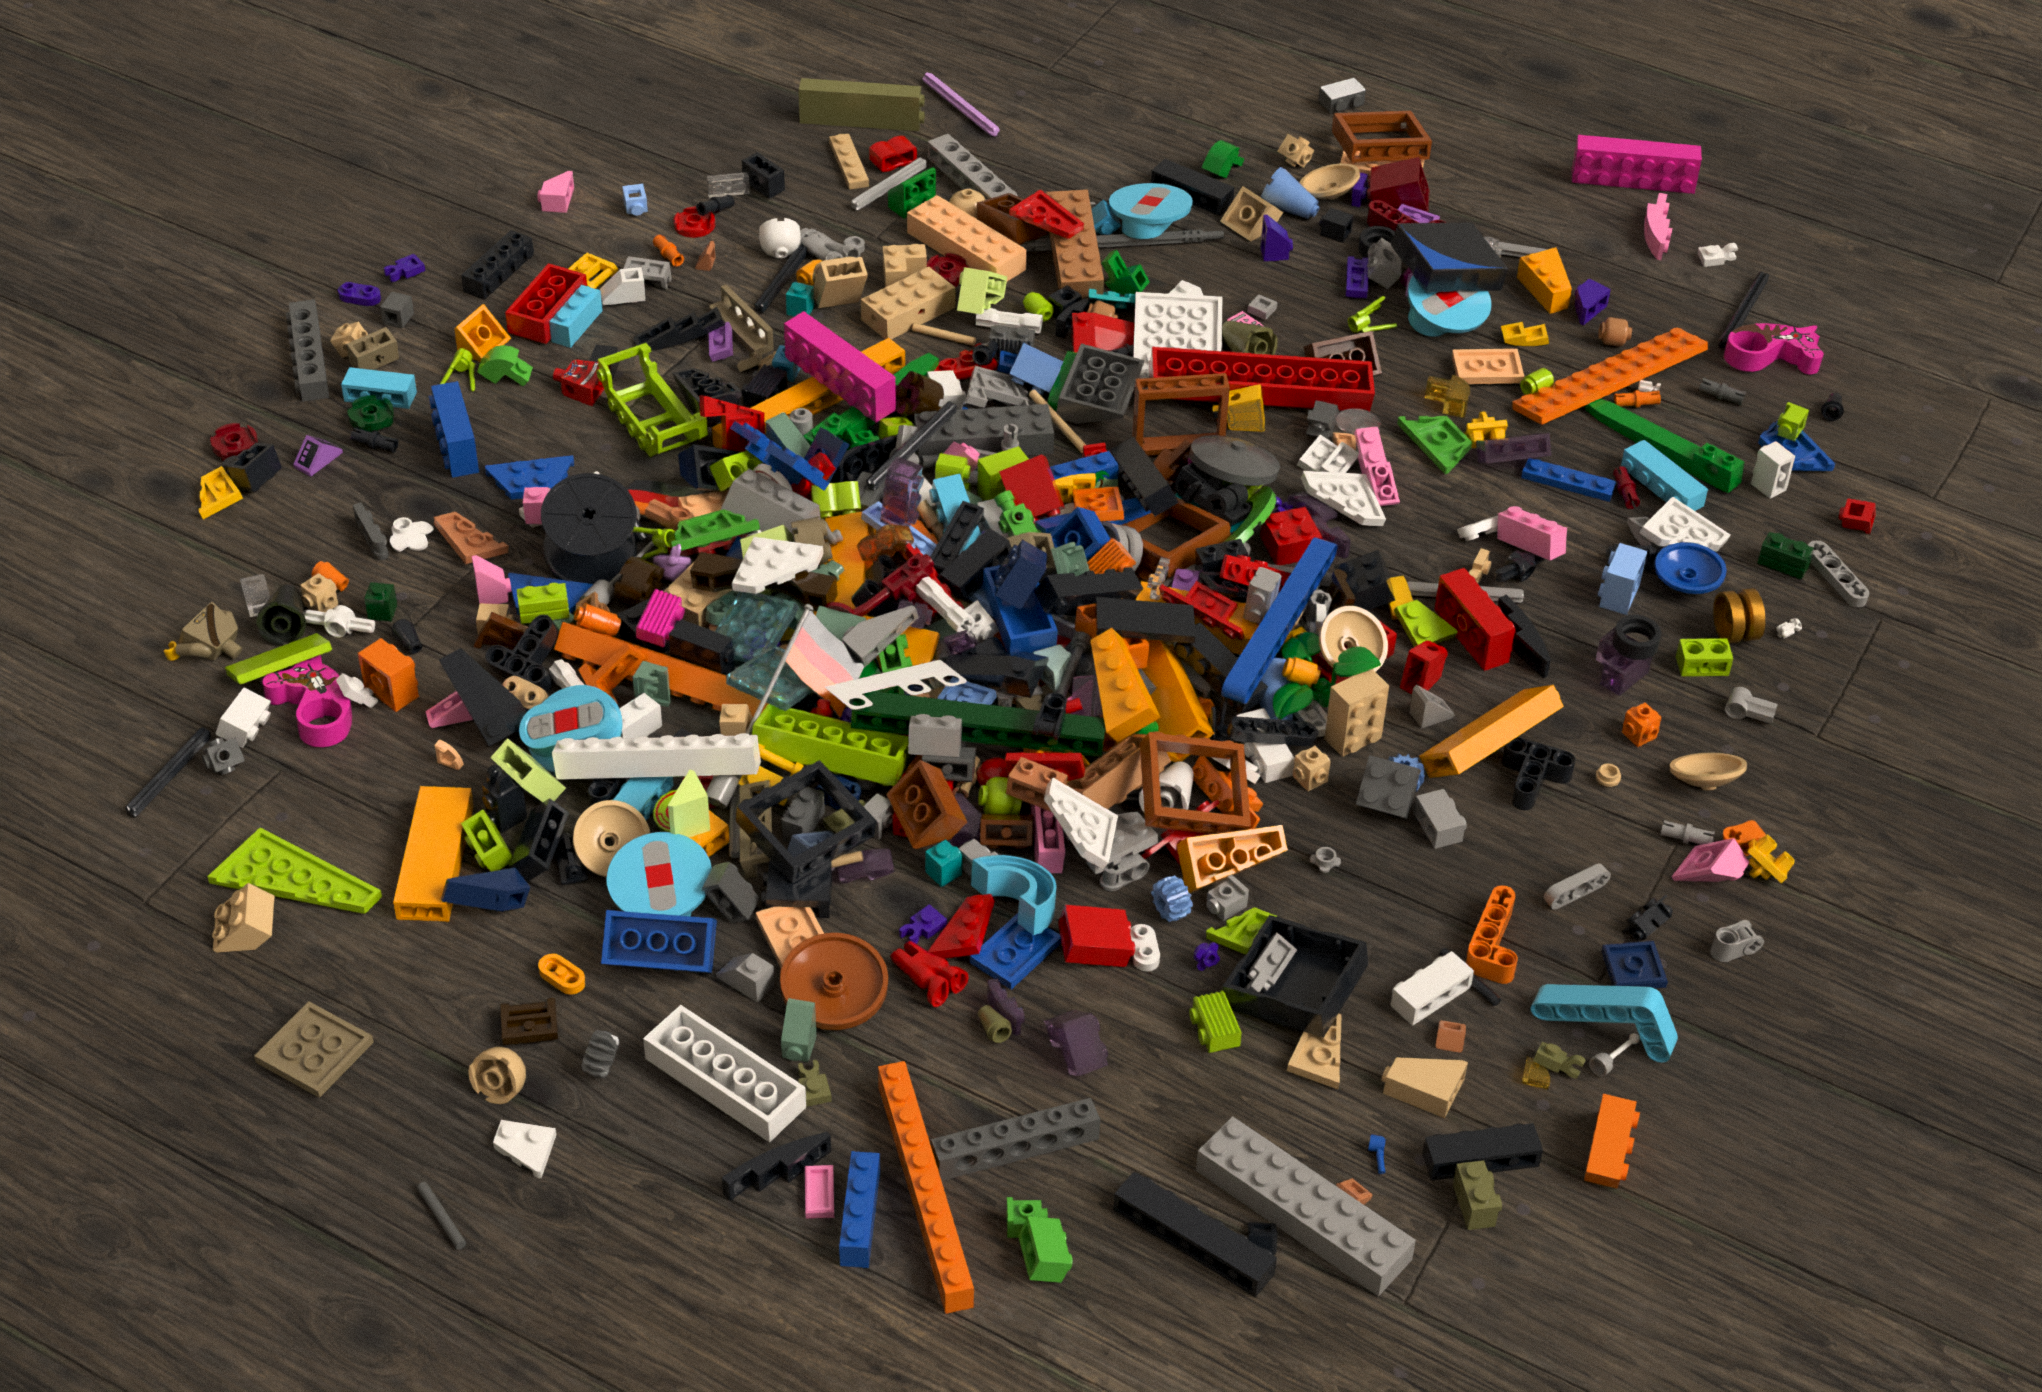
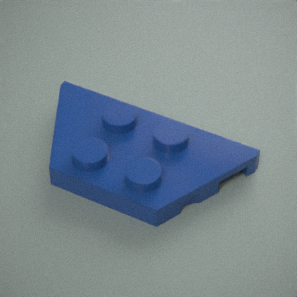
M1773 422L1769 429L1764 431L1759 437L1758 443L1761 447L1776 441L1795 455L1792 470H1834L1835 463L1803 430L1795 441H1791L1778 435L1779 426L1777 422Z
M571 455L486 465V475L488 477L492 476L495 479L496 485L504 490L511 500L523 499L524 488L549 487L551 489L558 482L567 478L568 469L574 466V457Z
M516 573L508 574L517 615H520L517 589L526 586L537 587L550 583H565L569 613L572 614L576 610V603L579 602L580 597L593 585Z

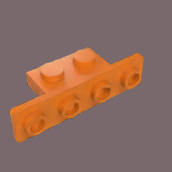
M1200 756L1192 768L1194 782L1212 802L1217 799L1220 801V804L1216 807L1223 814L1234 815L1231 771H1217L1205 756ZM1248 787L1251 821L1249 829H1255L1260 818L1254 811L1258 812L1263 803L1257 797V793Z

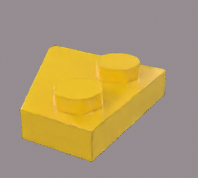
M222 466L201 477L202 490L200 491L201 508H199V513L202 519L243 499L240 491Z

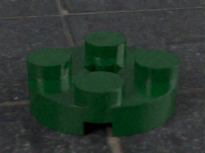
M375 395L360 397L352 402L350 409L348 408L349 422L354 428L371 432L393 425V405L387 398L383 397V400L377 399Z

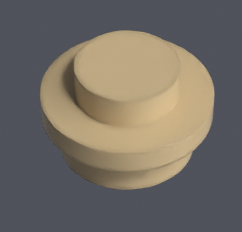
M1603 764L1596 771V780L1603 786L1613 787L1620 783L1621 773L1617 766Z

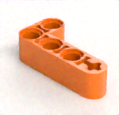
M1502 885L1493 889L1469 944L1466 964L1474 970L1476 976L1501 984L1512 982L1518 960L1514 951L1499 946L1511 918L1515 901V892L1508 886Z

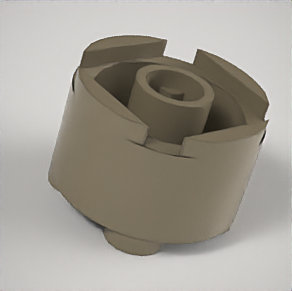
M819 516L791 522L792 528H797L792 530L794 542L823 546L824 554L819 565L828 563V559H833L829 542L824 541V536L828 535L824 519H819Z

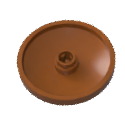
M824 933L802 941L790 951L781 968L780 989L786 1006L788 998L815 1003L816 1028L843 1030L866 1022L878 1012L887 995L888 971L881 955L866 941L844 933Z

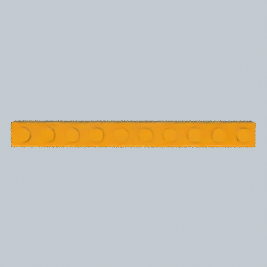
M890 338L861 351L891 374L898 372L905 366V350ZM810 377L751 407V409L764 412L765 421L782 412L790 418V413L798 408L809 410L813 416L844 399L834 394L832 390L819 383L814 377ZM721 423L712 427L713 445L722 449Z

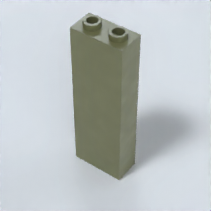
M801 78L799 85L800 123L919 131L920 124H924L925 111H921V107H924L925 95L921 94V86Z

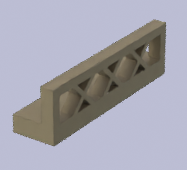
M727 285L721 286L722 300L709 305V311L715 307L720 310L724 322H729L732 327V335L750 353L758 350L763 355L774 350L773 329Z
M765 780L739 786L740 803L745 799L754 797L753 792L771 787L770 781ZM770 807L758 819L772 833ZM740 827L741 866L747 878L757 877V864L769 862L770 859L764 853L757 855L758 846Z

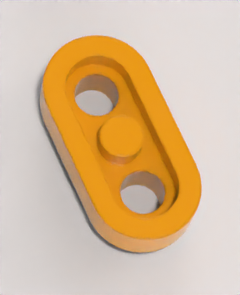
M548 954L539 960L540 976L561 992L571 995L577 994L584 989V972L562 956Z

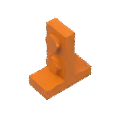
M626 642L598 670L586 663L578 670L586 685L601 689L618 704L612 690L645 656L642 651Z

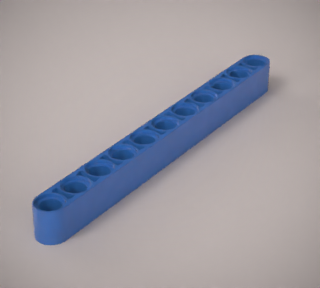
M1316 537L1312 539L1225 679L1221 692L1222 697L1243 704L1248 702L1309 602L1313 591L1317 589L1331 566L1337 552V544Z

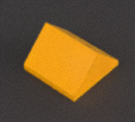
M484 304L454 328L457 350L463 348L470 351L473 356L472 359L481 362L483 356L490 349L504 345L511 339Z

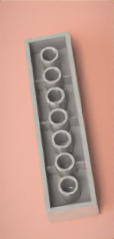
M1233 1116L1198 1150L1196 1165L1198 1173L1269 1222L1275 1223L1282 1231L1378 1297L1412 1261L1416 1243L1414 1238Z

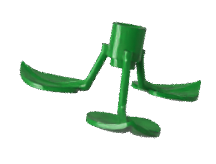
M1311 632L1300 633L1290 638L1282 648L1284 659L1297 657L1304 660L1306 658L1307 661L1312 663L1311 656L1321 652L1319 636ZM1352 647L1340 653L1338 656L1339 662L1333 664L1331 683L1325 678H1319L1318 682L1313 684L1312 689L1306 684L1300 686L1294 682L1280 687L1273 697V709L1277 719L1281 720L1291 713L1304 709L1313 700H1316L1321 707H1328L1331 686L1336 684V676L1350 677L1381 666L1379 659L1365 647Z

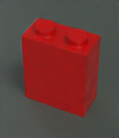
M1041 454L999 471L1006 491L1011 490L1015 498V505L1023 503L1026 509L1031 511L1034 525L1038 519L1046 516L1047 518L1058 516L1061 514L1060 511L1065 509L1046 456ZM1016 515V519L1021 521L1018 515Z
M1076 905L1064 906L1058 920L1065 962L1118 967L1127 966L1130 957L1134 956L1135 942L1131 940V923L1127 920L1125 910Z

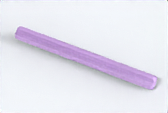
M925 73L923 77L924 83L987 134L993 137L997 136V133L1000 131L998 126L932 73Z

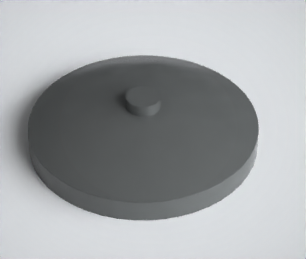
M1208 435L1199 437L1192 442L1189 451L1191 461L1202 471L1221 480L1241 485L1258 486L1272 483L1277 479L1280 464L1276 457L1264 448L1229 436Z

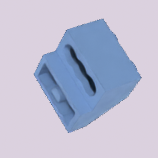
M1023 343L1009 375L1012 376L1011 381L1022 386L1024 383L1033 386L1031 390H1036L1040 395H1044L1045 392L1049 394L1061 370L1063 361Z

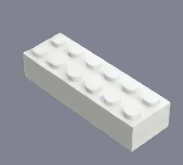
M682 1005L643 1038L646 1060L769 1143L806 1108V1091L803 1085Z

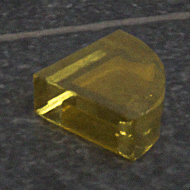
M1527 1057L1522 1083L1549 1089V1072L1544 1066L1533 1062V1058Z

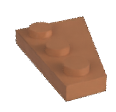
M457 512L434 517L435 527L465 564L473 563L472 556L477 555L482 559H488L508 553L509 545L504 542L498 543L493 540V535L490 533H482L475 528L476 524Z

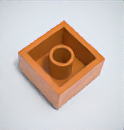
M380 638L358 653L364 688L371 689L375 697L395 712L419 697L418 681L414 670L415 663L409 656L399 652L393 644H388Z

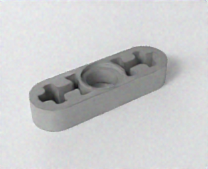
M1595 864L1552 885L1545 892L1543 899L1552 909L1561 908L1603 887L1609 881L1611 873L1602 864Z

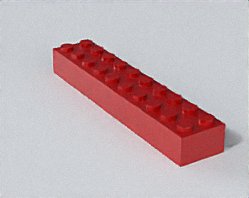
M1152 347L1149 361V378L1226 373L1230 391L1261 384L1263 405L1314 408L1315 401L1317 400L1338 405V410L1370 412L1375 395L1372 362L1166 347ZM1219 395L1172 399L1219 402Z

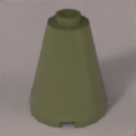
M1226 321L1222 325V341L1233 352L1275 355L1278 338L1271 328L1236 321Z

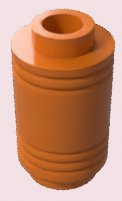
M584 603L582 607L578 606L574 614L577 626L599 634L616 636L621 625V618H618L617 614Z

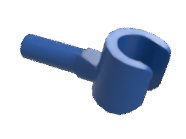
M1371 1135L1368 1151L1377 1152L1378 1173L1384 1174L1385 1138L1383 1136Z

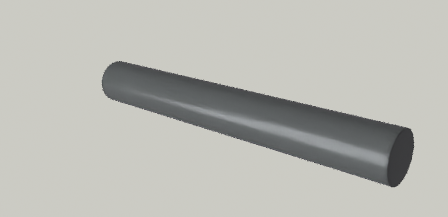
M421 1182L417 1186V1190L456 1249L464 1248L467 1244L427 1182Z

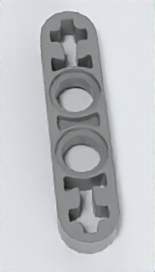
M1817 540L1811 541L1808 546L1814 547L1811 557L1813 566L1849 605L1853 607L1865 606L1869 597V590L1826 543ZM1826 564L1833 565V566H1835L1836 568H1829V567H1827V566H1825V565H1826ZM1839 579H1845L1850 583L1840 582Z

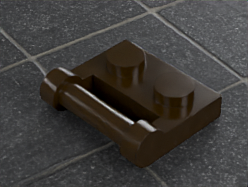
M1340 569L1334 570L1331 576L1332 581L1326 591L1332 599L1328 615L1340 607L1353 606L1356 599L1346 581L1347 574Z
M549 998L546 1002L519 1005L500 1004L503 1045L558 1039L555 998Z

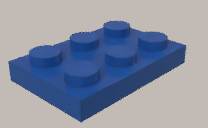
M1017 913L982 945L979 954L970 956V963L1011 990L1062 943L1061 936L1048 927L1042 933L1033 936L1018 924Z

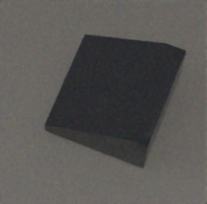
M1247 1223L1248 1240L1276 1255L1278 1237L1276 1224Z

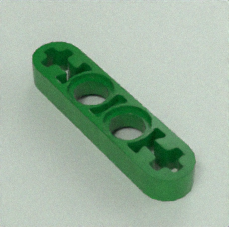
M1067 351L1061 370L1050 392L1048 404L1055 412H1057L1058 399L1077 352Z

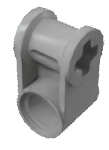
M1130 852L1121 857L1120 863L1114 866L1109 863L1105 866L1103 875L1100 878V885L1107 891H1117L1123 886L1144 877L1149 870V863L1140 854L1133 856Z
M1742 920L1717 930L1710 953L1717 961L1729 962L1733 959L1756 953L1763 946L1764 940L1761 936L1755 934L1748 920Z

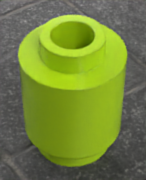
M1031 292L1023 300L1025 310L1031 314L1043 315V322L1052 317L1053 305L1041 294Z
M1541 368L1523 378L1520 383L1521 390L1525 395L1538 393V389L1542 387L1553 386L1554 377L1550 371Z

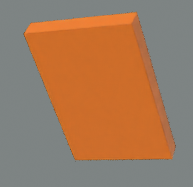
M1117 486L1073 489L1074 509L1080 507L1095 511L1100 521L1124 520V511Z

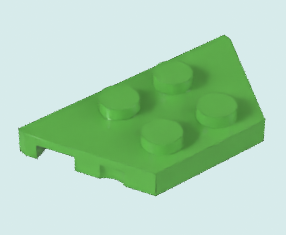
M1405 416L1398 417L1397 424L1444 474H1448L1471 449L1472 441L1447 416H1419L1418 420L1407 421Z
M724 509L679 521L678 529L674 534L675 541H672L671 545L673 547L681 544V551L693 547H705L711 542L727 541L733 536L759 530L758 519L745 521L744 515L734 514Z

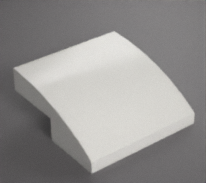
M1319 435L1300 458L1297 466L1306 471L1346 473L1358 459L1359 452L1344 442L1337 446L1322 435Z

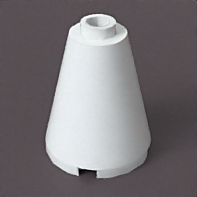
M1175 762L1159 774L1161 807L1189 809L1194 773L1187 763ZM1142 788L1139 795V803L1142 811L1144 812V799Z

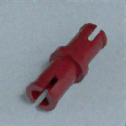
M1620 466L1621 475L1617 468L1613 471V476L1618 484L1617 490L1623 496L1626 507L1634 509L1631 501H1634L1636 507L1640 505V500L1635 491L1636 485L1630 479L1627 468Z

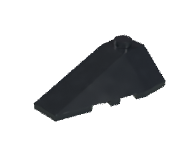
M694 367L673 373V377L693 414L700 412V395L736 404L742 396L741 390L734 383L728 382L725 384L722 378H710L709 373ZM721 416L706 417L707 427L716 426L717 423L721 422Z
M693 444L678 454L680 476L697 490L718 492L720 489L709 466L723 458L741 452Z

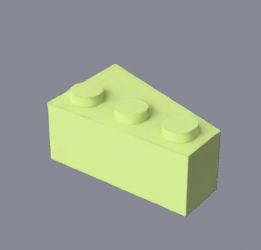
M964 267V271L961 272L959 278L961 289L957 311L983 314L984 309H990L991 304H996L1004 298L1007 276Z

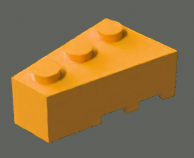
M1557 248L1520 257L1517 279L1549 314L1568 309L1572 288Z

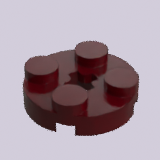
M945 253V257H939L938 254L927 261V267L933 269L955 288L959 284L960 274L964 271V267L968 268L966 260L962 256L953 253Z
M240 423L223 425L215 431L216 435L210 438L214 454L221 457L222 461L228 457L237 456L243 450H248L253 444L258 443L254 428L247 425V428L240 427Z

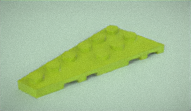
M262 828L253 833L207 876L210 884L241 889L247 883H250L276 897L363 914L382 898L380 889Z

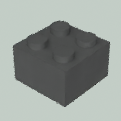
M1369 755L1356 805L1408 819L1421 770Z

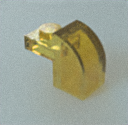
M1452 375L1451 380L1429 376L1425 398L1444 402L1443 414L1465 418L1470 396L1469 384L1464 379Z

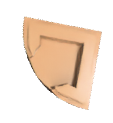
M1333 433V443L1339 446L1341 442H1344L1356 450L1354 434Z
M438 740L435 744L437 763L460 770L464 764L458 752L446 742Z

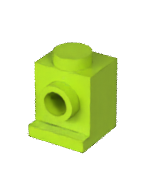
M1788 402L1785 412L1781 413L1777 422L1779 426L1778 435L1795 441L1805 427L1809 410Z
M905 416L884 418L879 421V436L883 439L898 434L899 425H914Z

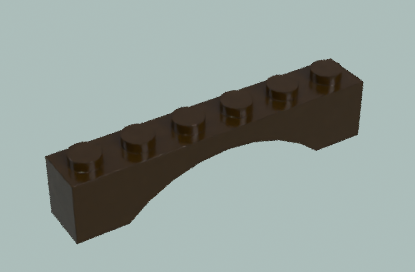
M700 552L690 569L692 588L710 592L731 589L732 582L743 559ZM807 571L796 573L795 578L779 585L774 582L764 586L767 589L779 591L790 596L803 607L806 604H810L813 607V611H818L819 606L825 607L827 603L834 602L838 595L836 576Z

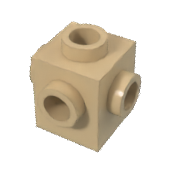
M1288 134L1277 152L1286 157L1285 162L1293 167L1298 164L1304 168L1306 163L1311 160L1314 150L1308 146L1310 142L1302 137L1296 139Z
M359 321L352 324L345 323L337 328L330 342L343 358L348 356L347 343L364 337L368 333Z
M318 573L300 585L302 602L309 610L327 612L328 609L338 606L337 587L331 579H327Z
M1316 746L1299 752L1295 755L1293 777L1307 791L1328 782L1330 769L1328 756L1322 753Z

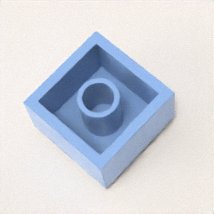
M1620 543L1616 552H1611L1608 561L1610 566L1605 565L1601 577L1604 583H1601L1598 596L1601 597L1599 607L1627 615L1640 586L1647 551Z

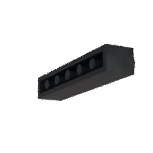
M1133 436L1110 450L1118 463V473L1146 512L1150 510L1154 517L1179 503L1168 482Z
M1134 1171L1114 1193V1211L1255 1298L1275 1275L1277 1257L1273 1256L1269 1250L1260 1248L1250 1242L1247 1237L1237 1234L1227 1228L1221 1221L1204 1214L1195 1205H1189L1178 1198L1172 1191L1165 1190L1155 1184L1149 1177L1142 1176Z

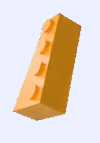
M1110 628L1090 641L1106 733L1116 742H1120L1161 717L1123 638L1113 628Z
M1279 825L1184 839L1177 844L1184 884L1188 886L1190 894L1221 881L1231 874L1235 875L1279 856L1287 851L1283 826Z

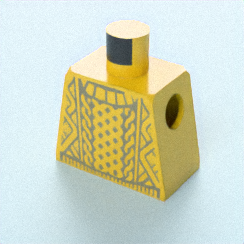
M1261 384L1229 391L1228 429L1237 431H1265ZM1213 405L1214 419L1218 418L1219 405Z

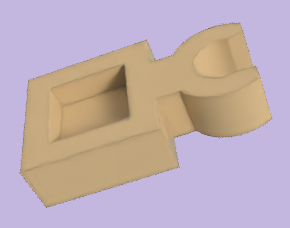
M1482 548L1473 562L1472 569L1469 571V574L1476 579L1477 583L1480 582L1483 574L1487 575L1491 567V561H1488L1490 551Z

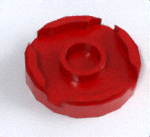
M696 207L683 209V212L680 214L679 212L676 213L673 219L675 231L685 237H703L711 233L715 228L714 214L708 213L701 216L698 214Z

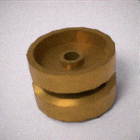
M1750 588L1738 590L1737 593L1734 591L1717 593L1713 604V618L1719 638H1727L1729 643L1740 642L1741 639L1744 641L1760 640L1765 630V610L1758 591Z

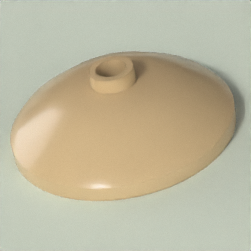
M1331 164L1311 171L1299 183L1316 199L1332 200L1353 188L1360 178V172L1352 164Z
M1344 606L1332 611L1322 622L1319 631V645L1325 660L1332 668L1334 663L1339 662V654L1347 650L1344 644L1348 646V649L1356 646L1367 648L1379 659L1382 666L1388 651L1387 636L1381 623L1370 612L1356 606ZM1378 666L1372 670L1376 672L1381 666Z
M1724 753L1690 754L1676 758L1670 763V772L1676 778L1689 785L1701 787L1703 790H1714L1718 786L1726 785L1742 776L1747 770V762L1743 758Z
M616 800L601 801L587 808L577 820L573 831V846L578 859L589 871L599 876L607 877L608 867L615 854L631 840L649 834L650 829L643 815L633 806ZM611 838L613 846H607L605 839Z

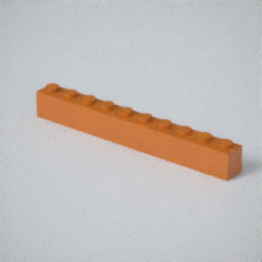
M562 622L554 650L562 652L561 657L575 661L577 657L583 659L582 664L586 663L591 667L597 668V665L602 666L627 641L599 634L583 627L581 628L574 623ZM627 642L642 651L645 656L642 661L668 667L671 695L683 697V694L691 696L690 701L702 705L705 704V701L712 703V708L721 711L722 704H747L752 717H754L767 690ZM642 661L625 677V679L633 681V676L639 668ZM771 691L762 712L769 703L785 707L789 696Z
M902 1061L878 1066L879 1091L945 1314L974 1308V1286L906 1063Z

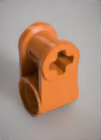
M1750 820L1743 824L1725 828L1722 837L1724 840L1734 838L1745 856H1749L1751 854L1747 852L1750 847L1748 843L1753 839L1758 841L1766 834L1756 821Z

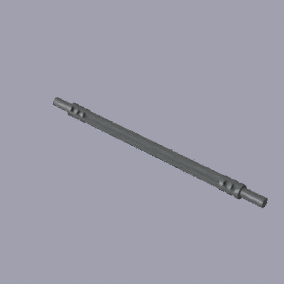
M1167 231L1150 239H1136L1125 234L1096 235L1098 248L1197 243L1204 240L1224 239V231ZM1050 238L1032 239L1020 245L1026 249V252L1052 251Z

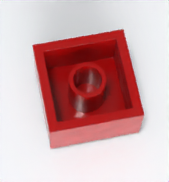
M1306 507L1272 513L1261 525L1260 537L1275 565L1280 566L1299 562L1314 537L1322 539V535Z

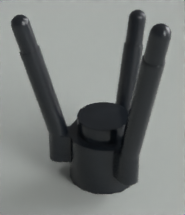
M1223 697L1217 727L1216 708L1211 707L1210 723L1214 734L1210 739L1215 741L1230 740L1236 743L1237 741L1232 739L1227 733L1228 726L1224 725L1228 698Z

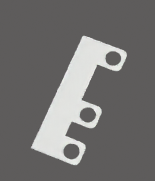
M936 660L826 686L825 688L849 708L861 709L873 704L862 695L863 693L898 685L908 694L918 695L931 691V688L921 681L922 679L935 677L945 686L964 684L966 679L943 661ZM945 676H955L959 678V681L948 683L943 678ZM911 684H918L924 689L914 692L907 687ZM859 698L864 700L865 704L854 706L849 703V700Z

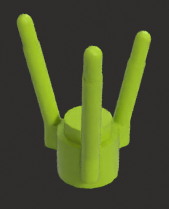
M1384 296L1348 318V325L1352 332L1357 333L1361 331V333L1397 327L1396 323L1368 327L1370 324V317L1368 315L1381 307L1379 303L1385 299Z
M463 348L456 351L453 361L440 384L446 383L454 369L459 372L468 369L470 390L472 392L475 391V363L472 362L473 356L470 351Z
M634 527L632 531L652 535V542L658 547V549L644 554L641 557L644 560L660 553H667L668 548H672L671 542L675 541V531L673 529Z

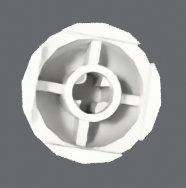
M777 218L764 222L759 228L761 248L767 255L775 258H786L792 255L801 243L799 225L787 218H784V221L777 222Z

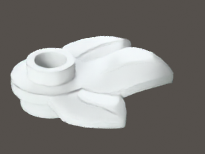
M398 518L392 526L393 535L390 538V544L398 552L407 547L414 551L424 550L428 546L425 535L431 533L434 528L427 522L412 523L409 518Z

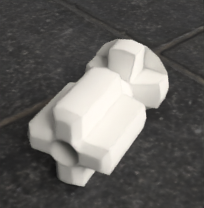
M1640 380L1638 390L1640 392L1660 390L1661 384L1657 383L1656 386H1653L1652 382Z
M1793 618L1789 623L1785 622L1776 627L1778 637H1783L1784 639L1793 635L1795 631L1798 632L1802 629L1801 622L1797 618Z

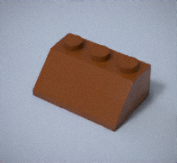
M919 760L886 794L912 847L915 849L936 844L945 839L950 840L967 823L941 769Z

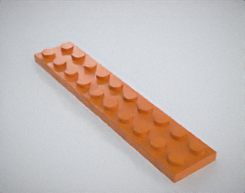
M1673 328L1671 331L1658 335L1647 342L1640 343L1638 346L1624 350L1613 357L1606 358L1604 361L1591 365L1580 372H1575L1571 376L1557 380L1551 387H1542L1538 389V393L1523 395L1521 398L1512 401V409L1543 425L1708 350V342L1681 328Z

